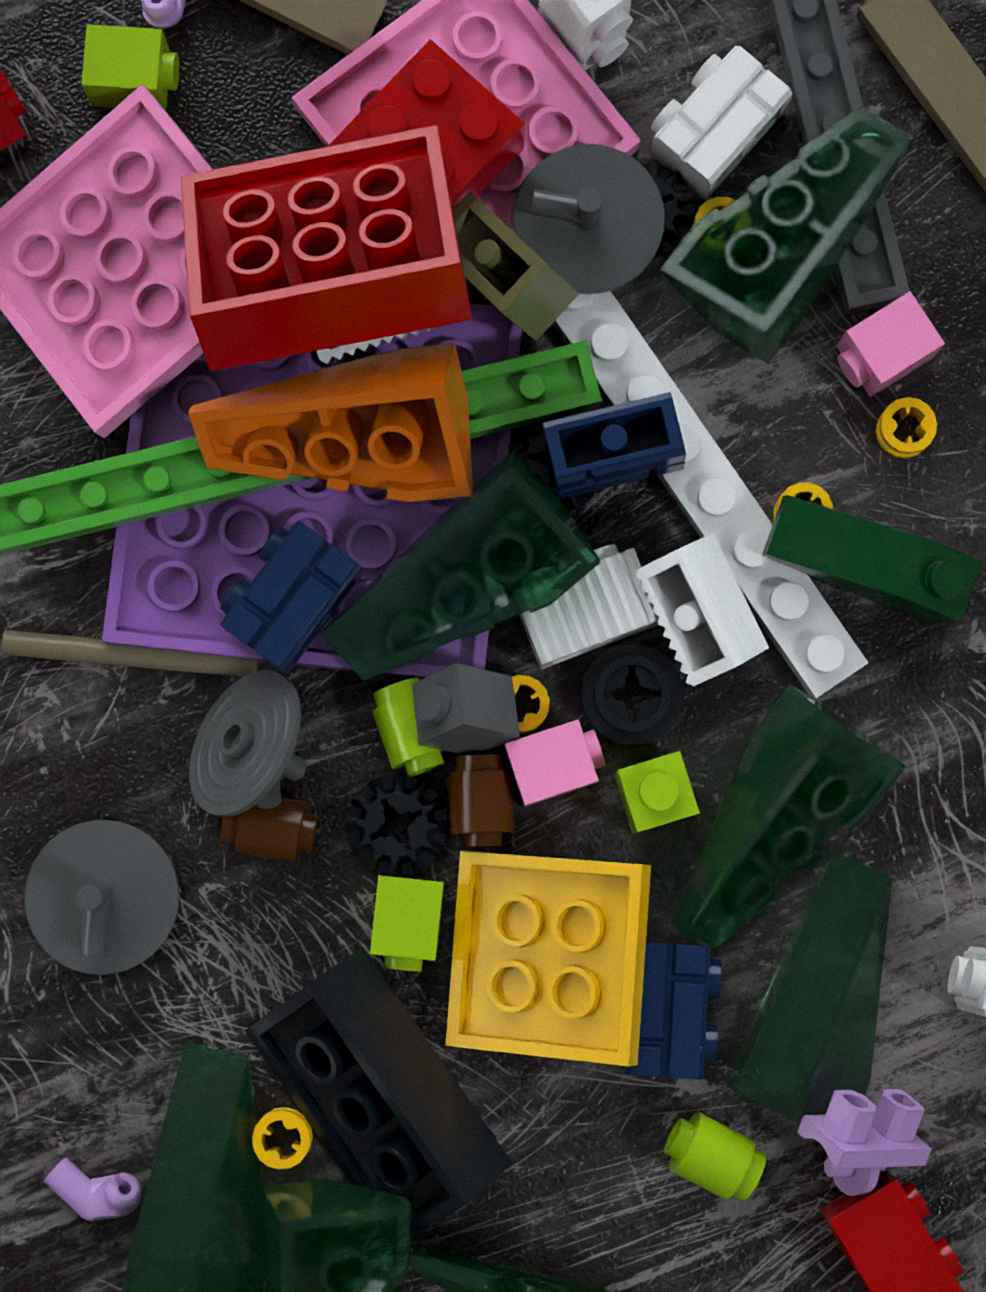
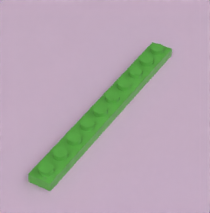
M586 340L462 371L469 403L470 439L599 408L602 405V398ZM196 437L0 485V556L312 478L290 474L284 480H277L207 468Z

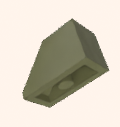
M470 191L453 210L465 277L502 314L537 341L579 293Z

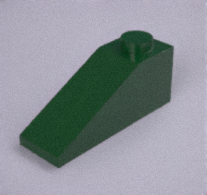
M789 495L782 497L762 556L927 624L962 622L982 561L928 538Z

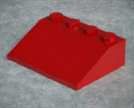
M437 125L181 176L190 318L210 371L473 320Z

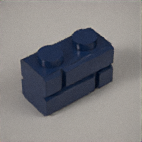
M671 392L543 422L545 443L559 499L646 479L649 476V472L652 471L658 476L684 469L686 451Z
M299 520L290 531L280 527L274 532L259 555V558L265 562V565L251 583L243 578L239 580L220 606V610L227 614L220 623V626L287 676L364 574L362 567L356 561Z
M646 941L638 1065L621 1066L624 1074L703 1079L704 1064L715 1065L718 1029L717 1025L706 1024L708 998L719 999L721 960L710 959V946Z

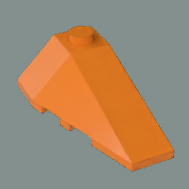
M455 343L386 351L195 404L190 407L188 412L207 468L277 480H284L290 474L327 480L326 488L348 492L350 484L387 491V499L404 502L468 497L472 495L469 403Z

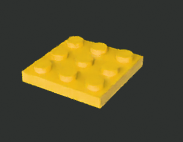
M460 851L445 1046L628 1067L638 1065L651 865Z

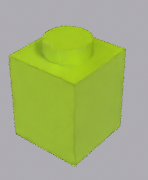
M87 24L81 85L93 107L115 108L143 84L166 110L168 90L176 91L178 88L179 56L177 52L170 51L162 29Z
M680 751L625 767L613 773L632 834L700 813Z
M378 875L370 954L384 956L383 968L421 972L423 960L435 961L437 959L445 882Z

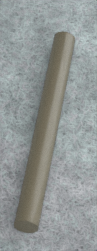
M5 630L2 638V654L11 656L244 677L258 669V661L255 659L103 643L101 638Z

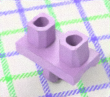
M883 1089L877 1106L863 1094L853 1090H834L826 1114L803 1115L797 1131L804 1139H814L820 1142L828 1155L824 1162L826 1175L833 1177L839 1190L848 1196L867 1195L873 1191L878 1182L879 1175L885 1172L886 1167L925 1166L932 1150L931 1147L915 1135L925 1111L924 1107L900 1089Z

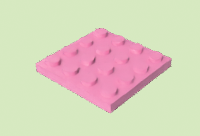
M421 0L292 96L293 105L327 147L431 39L525 123L524 149L478 197L513 231L514 207L519 190L529 173L546 157L564 148L583 144L608 146L631 156L640 149L641 144L640 138L529 0Z
M143 84L0 208V310L92 430L103 438L107 437L203 354L189 311L181 176L214 169Z

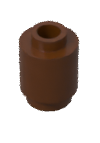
M482 754L455 757V772L449 773L450 835L463 836L465 848L502 846V834L515 833L513 771L506 770V756Z
M281 795V804L275 808L263 809L254 805L249 810L236 816L223 817L220 842L221 844L235 846L236 853L297 863L301 851L312 853L318 826V815L308 813V800Z

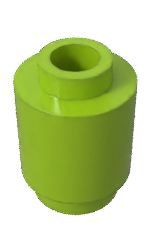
M420 677L394 683L372 694L377 706L372 711L391 767L392 769L405 767L409 777L428 772L445 764L442 753L446 751L420 746L418 742L412 684L420 681Z
M696 1112L689 1121L680 1118L673 1126L664 1147V1153L671 1157L669 1164L671 1172L725 1200L732 1196L741 1201L747 1200L755 1190L766 1164V1154L755 1149L754 1140L700 1112Z

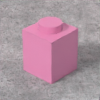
M911 291L847 330L837 344V348L841 352L837 359L841 370L850 383L855 387L862 385L871 398L933 359L945 345V342Z
M579 719L504 744V749L524 807L596 784L599 779L595 769L606 766L595 731L591 730L583 733Z

